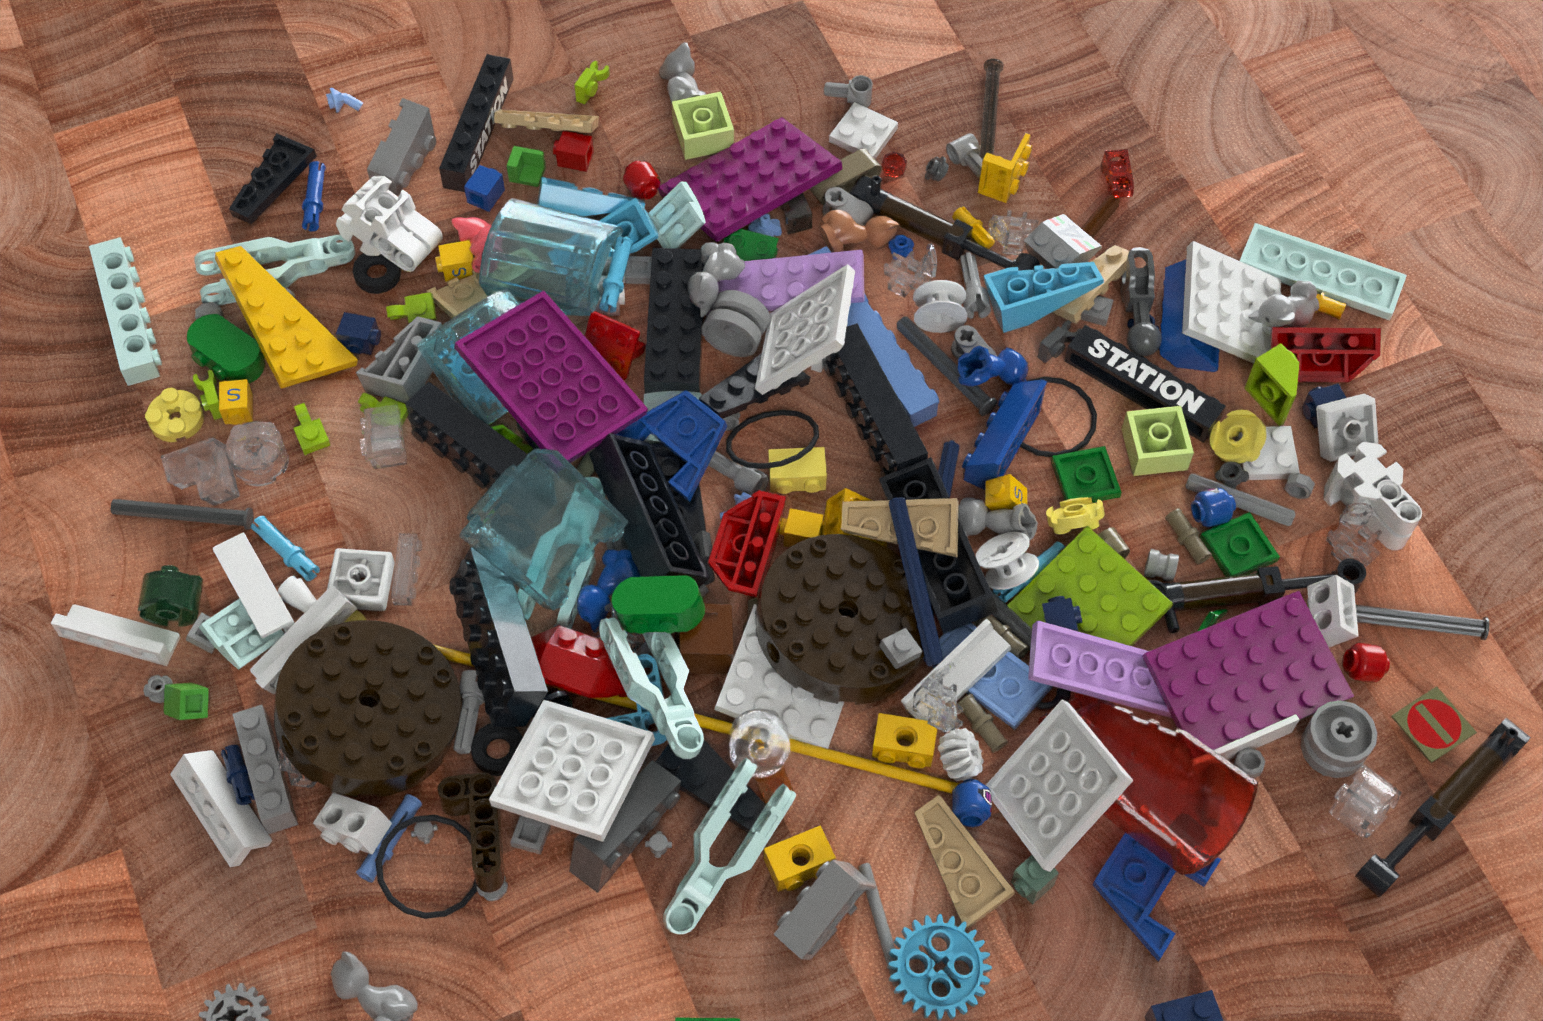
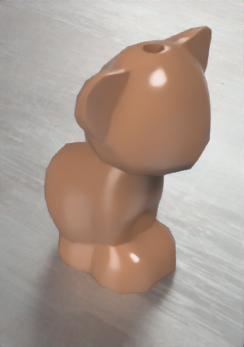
M832 210L822 217L819 230L827 247L833 253L843 252L844 245L859 244L865 240L872 247L880 249L895 237L899 224L887 216H877L870 219L865 226L856 223L848 212Z

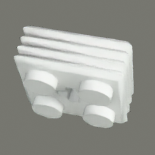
M1360 394L1317 406L1320 456L1330 462L1336 461L1345 453L1349 457L1355 456L1357 453L1356 447L1363 442L1378 444L1375 398L1366 394Z
M337 548L334 553L327 589L330 586L336 587L359 610L385 611L395 565L392 553Z

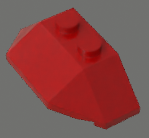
M1271 327V349L1282 343L1288 351H1291L1296 356V359L1299 361L1298 382H1350L1380 356L1381 328Z
M758 490L752 494V497L741 501L723 514L708 565L728 591L757 597L760 593L779 538L786 496Z
M560 625L531 637L545 683L587 698H609L617 695L619 697H627L601 639Z

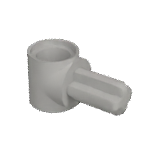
M863 75L855 76L852 80H849V84L826 82L824 85V95L847 98V103H850L851 106L855 102L867 108L871 104L873 83L869 77Z
M968 133L948 143L946 151L950 160L956 165L968 166L977 177H980L983 160L979 156L980 145L976 137Z

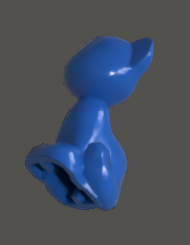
M979 345L974 347L970 353H965L958 359V372L960 374L958 381L961 385H980L996 376H999L1001 380L1010 385L1027 382L1028 362L1019 352L1007 347L998 356L990 354L987 348Z
M606 550L602 556L605 568L598 579L597 586L585 585L579 591L577 613L584 621L590 623L593 632H598L600 621L606 619L611 607L609 596L613 594L615 588L629 577H641L632 559L630 550Z

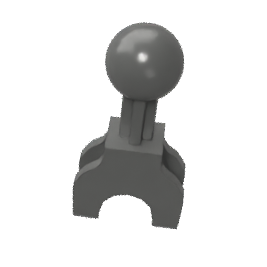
M1137 247L1129 251L1126 271L1120 281L1121 300L1125 305V311L1133 312L1134 326L1131 327L1127 334V345L1132 352L1145 357L1154 354L1159 349L1162 336L1160 330L1150 323L1149 315L1155 299L1153 255L1150 250ZM1134 258H1143L1146 265L1143 268H1137Z

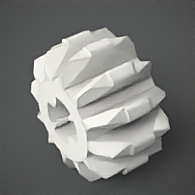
M966 728L955 729L940 737L938 750L941 757L939 759L942 760L943 769L947 770L950 778H953L956 782L972 779V777L982 772V764L984 762L981 756L982 750L979 748V741L975 740L974 734L971 731L969 732Z

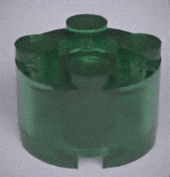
M172 565L161 566L160 571L144 574L138 602L139 616L147 622L160 626H168V621H178V627L194 624L199 614L203 578L179 572V569Z

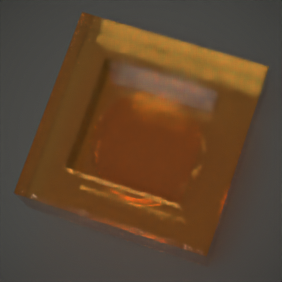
M783 764L754 773V779L765 804H767L775 790L782 784L793 791Z

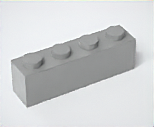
M263 705L234 713L233 718L261 823L268 834L299 825L271 722Z

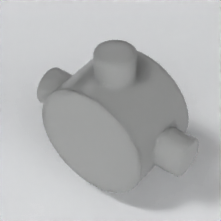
M429 821L417 822L414 831H411L412 838L417 837L424 844L430 843L434 836V831L438 830L437 824L432 825Z
M657 831L649 841H645V847H650L651 852L655 854L656 858H661V855L666 853L668 848H672V842H668L662 831Z

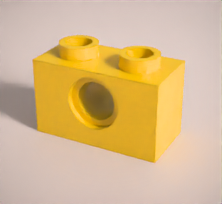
M879 713L872 758H878L883 763H894L895 761L907 763L913 768L931 767L938 722ZM906 739L911 742V745L901 746L897 741Z
M821 825L764 848V861L778 892L784 889L792 891L804 884L803 881L813 877L817 879L816 873L819 868L827 861L836 860ZM796 857H804L809 862L804 866H798L793 860Z

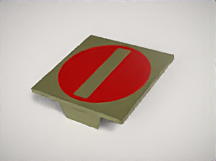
M1437 686L1391 716L1430 763L1477 733Z

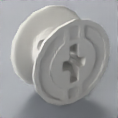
M934 280L919 286L913 294V300L916 306L919 307L914 314L916 325L925 331L933 333H945L961 327L967 321L968 315L965 308L961 306L966 299L965 289L958 283L949 280Z
M1021 532L1000 534L988 540L979 548L976 553V559L980 567L989 569L985 579L990 588L1006 590L1017 587L1036 573L1039 568V560L1035 555L1025 553L1030 542L1026 534Z

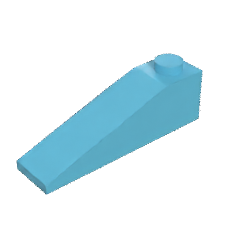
M541 177L536 213L541 215L543 220L556 222L557 218L568 219L612 213L634 198L616 193L603 195L602 191L591 187L577 190L578 187L574 183ZM638 199L641 205L645 208L644 200Z
M634 198L553 249L548 255L557 272L563 274L587 267V257H612L617 237L622 236V244L624 237L630 238L633 241L630 253H634L659 238L648 212L638 199Z
M1094 262L1061 264L1059 268L1043 269V265L1034 266V270L1018 271V267H1010L984 275L993 312L1003 333L1028 326L1104 283V279Z

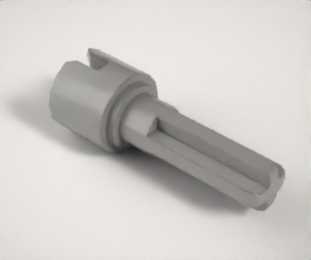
M966 252L965 255L960 257L966 288V299L963 305L968 318H974V312L978 311V316L982 319L991 312L989 295L986 288L981 286L975 256L971 255L970 252Z
M716 451L708 465L732 479L736 489L751 496L758 490L765 491L769 482V476L759 469L741 466Z
M475 670L463 671L459 687L462 705L453 746L454 751L458 754H469L471 752L479 706L485 703L482 690L478 688L476 682L477 674Z

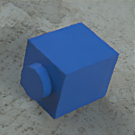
M479 165L464 186L467 203L490 212L505 191L503 175L493 168L489 169Z

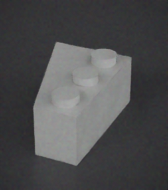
M404 98L399 103L402 110L397 120L391 119L388 125L392 130L386 142H380L367 168L369 179L373 176H385L391 180L392 183L388 190L397 196L403 188L408 186L413 173L422 166L425 156L436 145L429 108Z
M417 316L393 338L394 343L384 352L380 350L375 355V361L366 369H359L356 374L365 392L381 397L386 396L406 403L427 382L450 343L441 322Z
M838 860L825 862L817 871L816 876L818 878L811 887L807 886L796 899L798 904L791 912L787 911L777 923L779 928L774 935L801 960H811L836 933V926L847 913L852 915L857 910L854 903L866 890L871 894L877 888L875 884L852 864Z

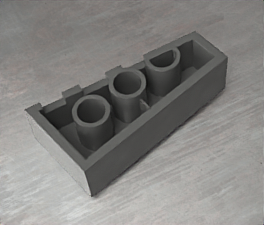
M652 760L636 776L604 841L602 842L580 834L574 839L569 872L598 893L647 833L658 824L667 809L671 810L677 804L681 796L678 794L681 780Z

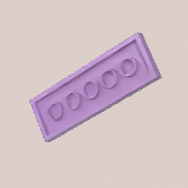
M862 250L744 261L745 268L737 278L717 282L719 287L718 294L725 290L744 292L758 299L768 311H774L848 264L855 270L850 303L864 302V254Z
M1036 621L1032 625L1028 680L1172 718L1142 657L1144 653L1149 651L1042 621Z

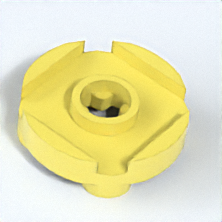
M175 388L164 389L161 395L157 396L150 403L145 414L153 434L166 442H177V438L184 436L186 439L192 437L200 430L204 422L203 408L198 398L188 391L176 390ZM172 413H180L181 417H174L172 420H170V415Z
M1235 410L1226 414L1228 417L1222 422L1218 420L1210 433V445L1215 454L1224 462L1232 461L1241 464L1246 461H1255L1259 457L1260 450L1266 441L1265 424L1248 410ZM1239 432H1242L1243 437L1235 442L1233 437H1237Z
M1088 497L1065 500L1060 502L1061 508L1054 511L1052 506L1046 511L1048 525L1053 528L1055 534H1065L1071 531V529L1081 527L1084 530L1087 526L1095 529L1099 527V520L1105 515L1103 502L1098 499L1097 503H1092V498Z

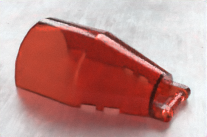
M1075 693L1074 698L1068 703L1075 711L1082 708L1077 712L1133 779V782L1103 815L1180 875L1194 874L1212 863L1229 846L1245 823L1252 810L1258 782L1184 730L1177 729L1176 732L1159 726L1160 721L1151 718L1148 722L1133 716V711L1099 698ZM1049 713L1044 714L1038 719L1039 725Z

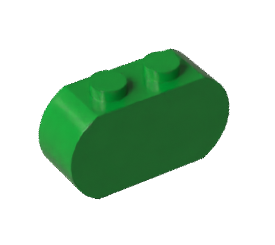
M219 314L202 316L190 325L187 331V342L192 351L191 357L196 364L211 369L214 376L221 381L224 379L226 381L247 379L250 384L261 376L265 369V358L253 337Z
M688 575L629 577L622 581L612 594V605L622 628L629 633L687 632L695 628L705 614V604L698 585Z

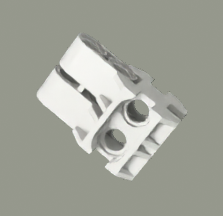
M373 176L344 204L342 211L345 214L339 217L336 222L341 237L348 242L351 241L353 235L363 242L360 251L367 256H379L382 254L402 270L412 272L442 241V232L436 225L415 211L416 207L410 194L402 190L397 197L388 190L392 183L391 180L385 176Z
M1363 442L1356 447L1357 453L1353 460L1347 453L1338 458L1324 487V501L1329 506H1332L1341 500L1349 509L1339 516L1345 524L1360 527L1366 525L1386 548L1400 550L1406 545L1420 521L1422 509L1400 486L1403 483V468L1397 462L1385 468L1378 458L1386 454L1387 451L1380 444Z

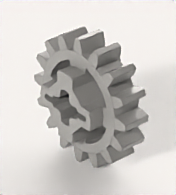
M243 983L238 985L237 990H233L231 985L227 984L226 993L224 994L215 990L214 996L216 999L213 1002L210 1000L204 1001L205 1005L209 1008L208 1011L199 1012V1017L204 1021H234V1016L239 1015L236 1021H269L265 1017L272 1014L269 1006H264L267 1000L263 994L258 996V991L253 986L247 991ZM239 1000L250 1002L254 1006H242L239 1003Z

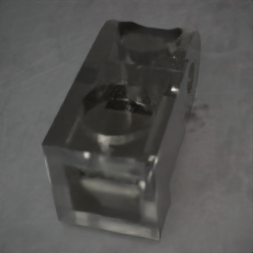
M803 193L779 206L784 211L785 229L788 235L812 229V211Z

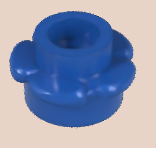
M897 235L888 243V247L894 258L906 259L913 252L914 242L905 235Z

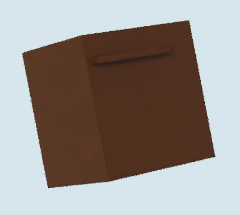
M704 603L705 614L701 622L687 632H675V643L687 665L689 673L728 674L734 655L732 604Z

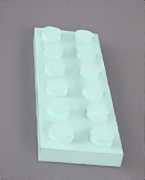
M1257 223L1253 226L1240 258V262L1279 278L1283 284L1292 286L1297 281H1310L1316 287L1317 294L1321 295L1323 292L1324 296L1346 303V306L1389 321L1407 276Z

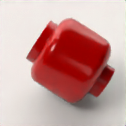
M638 160L630 163L625 168L623 175L624 184L631 195L637 199L648 200L653 198L661 184L660 177L652 165L646 161Z
M1355 643L1345 651L1342 665L1351 679L1376 683L1389 671L1390 660L1381 646Z

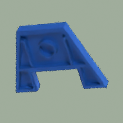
M685 390L647 412V415L615 435L644 441L651 434L681 458L686 464L668 483L690 502L725 433L727 423L690 392Z
M1124 833L1094 880L1093 886L1159 962L1176 933L1149 917L1151 911L1176 871L1205 887L1221 858Z

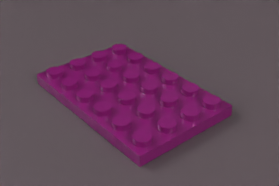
M781 117L732 144L729 148L712 155L689 170L671 178L660 185L658 190L659 194L664 198L680 182H687L705 218L706 223L700 229L714 241L718 242L836 174L843 168L841 160Z
M545 291L540 292L455 342L454 349L558 470H561L600 445L609 433L617 434L647 415L648 408Z
M1300 591L1153 649L1142 656L1192 759L1293 715H1297L1300 721L1314 715L1319 707L1328 702L1347 701L1354 697Z

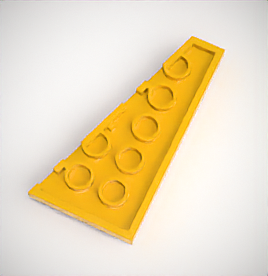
M242 246L215 253V261L281 389L357 366L358 359Z

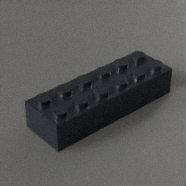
M652 248L644 372L645 394L685 390L700 393L702 325L704 317L700 315V308L692 303L687 283L694 274L703 271L705 264L701 261V249Z
M858 323L846 327L843 347L837 353L828 355L826 361L823 362V366L827 376H832L835 381L834 386L837 395L840 398H844L849 417L855 419L861 440H866L868 443V450L872 461L878 462L881 468V477L927 459L928 451Z
M429 381L405 403L408 412L407 418L412 427V435L419 442L423 443L425 441L439 457L449 459L459 472L469 474L480 488L484 489L486 487L493 492L494 497L500 503H507L513 507L515 513L524 520L529 519L536 524L558 502L554 474Z
M609 433L600 445L589 453V456L641 577L688 575L696 581L699 588L710 576L650 443Z
M932 457L879 478L886 500H892L897 497H903L905 500L949 498ZM959 518L957 557L917 549L929 600L943 634L998 612L993 594Z
M470 547L465 558L461 560L460 567L455 576L450 580L449 590L454 596L456 614L463 626V637L468 643L470 661L476 670L478 688L482 690L485 712L490 717L492 727H525L548 690L503 549Z

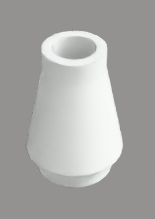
M295 576L287 578L278 589V594L281 595L282 601L303 613L317 601L301 578L297 579Z

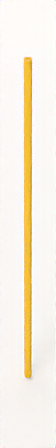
M433 644L447 660L474 667L471 664L469 653ZM545 683L547 687L555 688V689L562 690V691H567V690L561 689V688H559V687H556V686H553V685H550V684ZM617 695L609 698H592L637 710L636 702L629 699L628 696L619 697ZM694 713L699 726L705 729L950 794L960 784Z

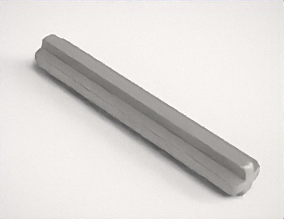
M1193 473L1188 477L1186 488L1199 493L1217 487L1223 488L1229 495L1234 497L1236 507L1286 526H1290L1294 520L1296 513L1294 510Z

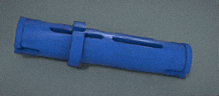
M313 161L309 164L306 199L302 203V209L304 210L302 228L306 230L309 223L308 231L310 232L319 229V217L321 211H323L321 199L326 167L321 163L320 170H318L319 161Z

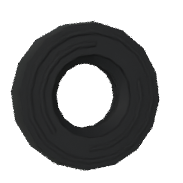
M363 253L354 262L353 275L356 284L363 291L380 294L388 292L400 281L401 268L382 254L379 256H367ZM374 265H383L387 268L385 275L379 278L369 277L367 271Z
M489 723L480 728L473 737L471 744L473 761L484 773L502 776L523 736L515 727H492V724ZM496 739L507 741L510 745L508 754L499 759L490 757L487 753V747L490 742Z

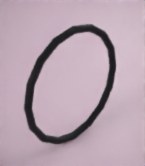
M1041 377L1027 380V382L1045 380L1049 383L1062 384L1075 390L1087 402L1092 415L1091 429L1085 439L1072 449L1059 452L1040 451L1022 442L1020 447L1037 456L1052 457L1054 455L1075 452L1086 446L1096 431L1097 413L1091 398L1079 386L1061 378Z
M776 410L763 412L746 419L732 430L726 440V452L733 462L747 468L768 469L781 467L799 460L813 449L819 439V426L812 417L799 411ZM779 415L796 416L808 421L813 427V438L809 445L798 454L781 461L770 463L747 462L738 458L732 451V440L736 434L748 424L766 417Z
M438 815L415 816L395 826L382 841L376 859L377 881L387 900L403 913L423 919L446 917L465 907L477 892L476 880H474L473 887L461 902L443 911L422 912L406 907L393 897L383 877L382 861L387 845L400 830L417 822L437 821L453 826L466 836L471 844V832L455 820Z

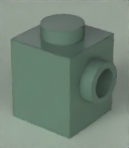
M1031 855L1015 869L1011 883L1015 890L1033 905L1055 885L1059 872L1055 868L1051 872L1044 870L1034 856Z

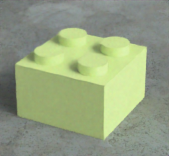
M721 92L672 101L673 124L685 160L719 153L734 144V128Z
M1181 406L1126 412L1121 430L1133 476L1188 470L1194 451Z

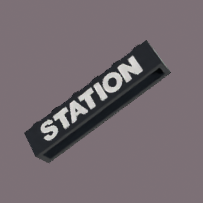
M486 55L439 167L443 188L465 192L464 186L478 168L496 124L494 123V112L502 109L514 80L510 58Z
M1084 325L1068 345L1064 360L1066 363L1143 408L1155 409L1181 406L1188 433L1203 443L1210 436L1213 426L1218 420L1221 421L1226 405L1220 403L1218 399L1206 395L1196 389L1194 385L1180 380L1168 370L1161 369L1149 362L1147 358L1135 354L1123 344L1109 339L1096 329Z

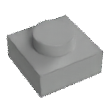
M629 256L625 271V283L650 284L652 257Z
M1097 296L1094 299L1095 304L1089 311L1084 310L1081 313L1080 320L1106 327L1114 300Z
M201 612L189 631L186 641L212 654L215 650L214 645L199 629V626L211 617Z
M906 628L882 639L879 645L895 669L919 658L922 653L921 648Z
M520 815L510 841L511 847L541 855L551 825Z

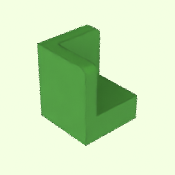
M514 146L507 163L509 182L538 187L546 168L544 152Z
M195 683L165 684L164 714L178 720L208 718L209 688Z

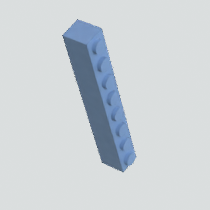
M826 246L808 255L832 252ZM864 293V302L850 304L846 327L858 323L913 426L915 427L936 417L939 404L937 393L927 386L922 372L914 368L908 353L904 349L901 350L895 335L883 325L880 314L876 310L873 311Z

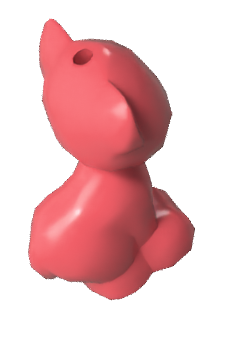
M478 217L453 218L452 224L458 230L459 240H470L471 246L469 250L475 255L471 263L473 270L476 273L486 275L495 273L498 269V263L504 257L502 251L503 240L499 230Z

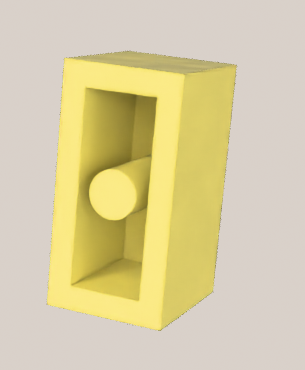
M813 447L810 452L797 461L781 467L769 468L770 493L788 494L793 491L814 493L819 490H826L827 473L824 447ZM804 448L769 449L768 463L794 456Z

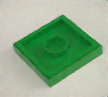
M1105 446L1052 456L1051 463L1064 501L1088 497L1092 498V503H1094L1098 499L1104 501L1121 497L1122 492Z
M1250 512L1202 532L1200 535V539L1208 551L1211 552L1213 559L1225 577L1251 574L1257 571L1258 568H1264L1278 562L1280 558Z

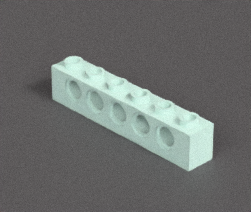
M121 237L90 245L89 248L120 371L127 385L160 377L158 366L162 365L158 350H153L152 345L156 344V339L152 328L147 329L146 324L151 323L146 307L142 308L141 303L145 302L141 287H136V283L140 282L136 267H131L130 264L134 262L130 246L125 247Z

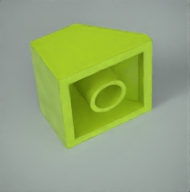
M1282 343L1255 359L1244 388L1278 426H1282L1285 423L1296 397L1299 361Z

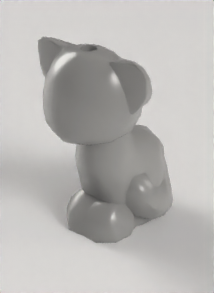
M686 42L667 55L659 69L660 77L668 80L667 91L670 96L671 105L672 101L706 95L704 91L698 89L697 83L692 77L695 72V62L690 56V48Z
M711 242L701 246V261L705 264L703 271L694 274L687 283L690 299L696 307L700 308L701 317L708 314L712 304L717 299L719 291L717 282L735 279L745 268L744 260L739 258L734 246L730 243L716 244Z
M1297 281L1291 286L1290 296L1286 297L1279 293L1271 295L1261 304L1258 310L1251 313L1248 317L1268 327L1288 325L1290 327L1304 328L1312 320L1314 312L1319 309L1316 287L1310 281Z
M963 498L958 506V518L967 537L977 535L985 527L997 532L999 535L1007 532H1021L1026 534L1030 540L1036 534L1038 522L1026 503L1013 507V510L996 509L988 512V508L982 500Z
M342 952L341 959L334 963L330 974L334 990L339 998L345 1000L357 997L361 1007L374 1021H411L413 1019L418 1003L409 990L398 985L387 987L369 985V972L367 968L350 952Z

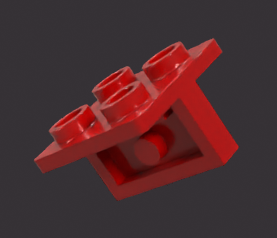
M596 311L590 314L584 335L585 338L622 380L627 379L632 361L644 354L646 348L645 343L638 341L640 331Z

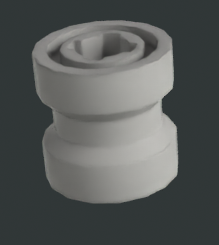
M1150 549L1144 576L1154 578L1155 576L1162 577L1163 581L1173 583L1179 555L1172 553L1164 555L1159 550Z

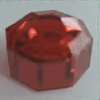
M891 152L885 154L881 167L886 176L896 178L904 175L907 168V160L903 154Z

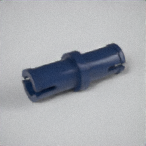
M226 746L225 750L222 749L221 756L227 769L225 775L227 782L232 784L237 804H250L255 798L247 767L241 755L240 746Z

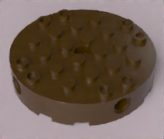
M828 534L808 538L791 546L770 567L756 603V635L766 659L785 681L796 689L799 686L814 694V698L835 704H838L839 701L855 702V705H860L891 696L904 687L914 676L924 658V652L902 559L898 554L866 538L844 534ZM931 604V609L934 617V610ZM906 628L921 648L922 653L919 658L895 669L879 645L882 639Z
M357 620L343 622L322 629L307 638L292 652L285 662L278 678L275 694L274 727L280 747L291 764L310 781H317L330 787L332 792L357 797L358 794H376V797L396 794L414 787L429 777L441 765L444 757L452 747L461 712L460 687L453 668L445 656L431 642L416 632L382 621Z

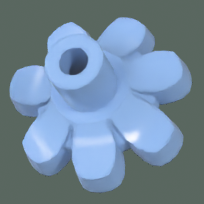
M767 213L751 222L748 227V231L772 237L782 234L780 221L778 219H771L770 214Z

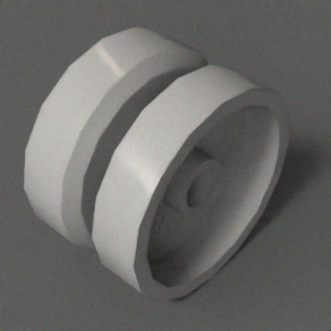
M725 290L719 292L716 301L712 304L711 311L706 316L702 325V334L708 343L725 354L735 357L751 356L756 352L761 342V336L767 329L770 322V314L767 308L753 296L737 290Z
M1346 701L1328 702L1319 707L1302 734L1300 746L1305 760L1311 768L1320 774L1333 778L1349 777L1359 771L1375 747L1377 730L1369 714L1356 704Z

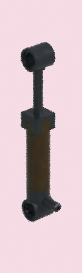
M873 176L872 178L861 177L849 192V194L859 200L868 203L873 210V214L891 218L899 224L898 226L943 247L942 253L956 260H959L964 251L967 250L1005 269L1018 267V271L1034 270V266L1041 265L1036 257L1031 254L1021 253L1012 261L971 241L972 226L958 219L953 224L882 190V179L880 176Z
M1348 558L1341 561L1336 570L1332 571L1331 574L1282 579L1279 567L1275 566L1258 568L1255 574L1164 584L1157 580H1150L1149 582L1173 603V606L1164 614L1168 632L1177 633L1180 628L1175 611L1255 602L1262 606L1282 598L1285 590L1307 588L1311 584L1334 575H1338L1353 584L1354 592L1356 593L1366 577V569L1360 561Z
M1506 717L1444 784L1417 809L1409 820L1416 827L1385 859L1374 854L1358 871L1355 877L1380 898L1400 876L1394 867L1425 835L1434 841L1493 777L1523 748L1531 737Z

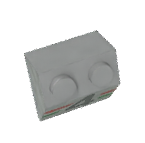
M1064 214L1043 221L1024 240L1027 252L1036 257L1046 269L1059 268L1061 264L1088 262L1102 248L1098 242Z

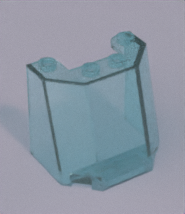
M534 449L528 453L526 458L517 467L513 464L507 468L474 505L467 515V519L470 522L461 530L459 536L540 606L554 611L567 602L569 587L565 584L574 578L577 567L594 554V547L599 542L617 541L625 531L623 528L629 521L557 450Z

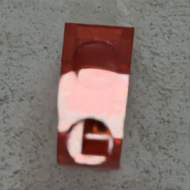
M1128 149L1105 151L1101 162V170L1105 174L1106 183H1108L1109 195L1118 198L1132 197L1134 182ZM1114 157H1120L1118 161H1111Z

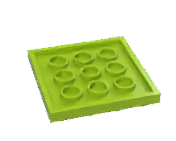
M1087 526L1007 605L1032 628L1036 621L1046 623L1042 604L1048 603V599L1056 596H1064L1065 599L1071 598L1073 607H1080L1083 623L1077 624L1079 632L1133 646L1173 606V603Z

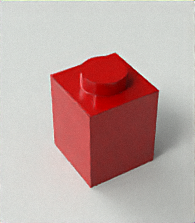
M562 131L560 139L555 140L553 146V155H556L557 166L587 172L594 154L592 136Z

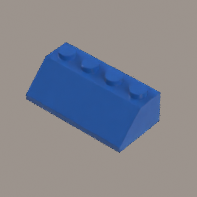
M1185 259L1165 267L1160 355L1177 368L1216 372L1219 365V349L1182 333L1186 274Z
M1035 380L1014 383L1009 393L1004 391L998 403L1000 407L998 412L991 413L986 424L988 429L985 434L980 432L974 444L976 448L974 453H968L963 462L962 468L965 469L964 481L985 490V481L1005 475L1041 411L1047 381Z

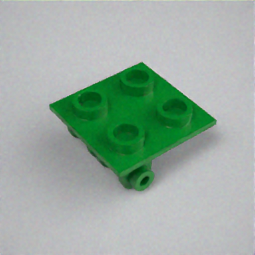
M739 229L725 237L724 243L732 244L740 259L753 261L776 258L778 248L776 247L779 238Z

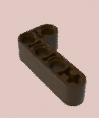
M489 773L446 777L439 783L437 789L442 810L450 816L470 814L472 867L477 887L484 892L491 893L497 891L504 883L500 809L491 806L489 801L497 786L495 778ZM485 844H491L490 846L482 847ZM486 865H491L490 872L486 871Z

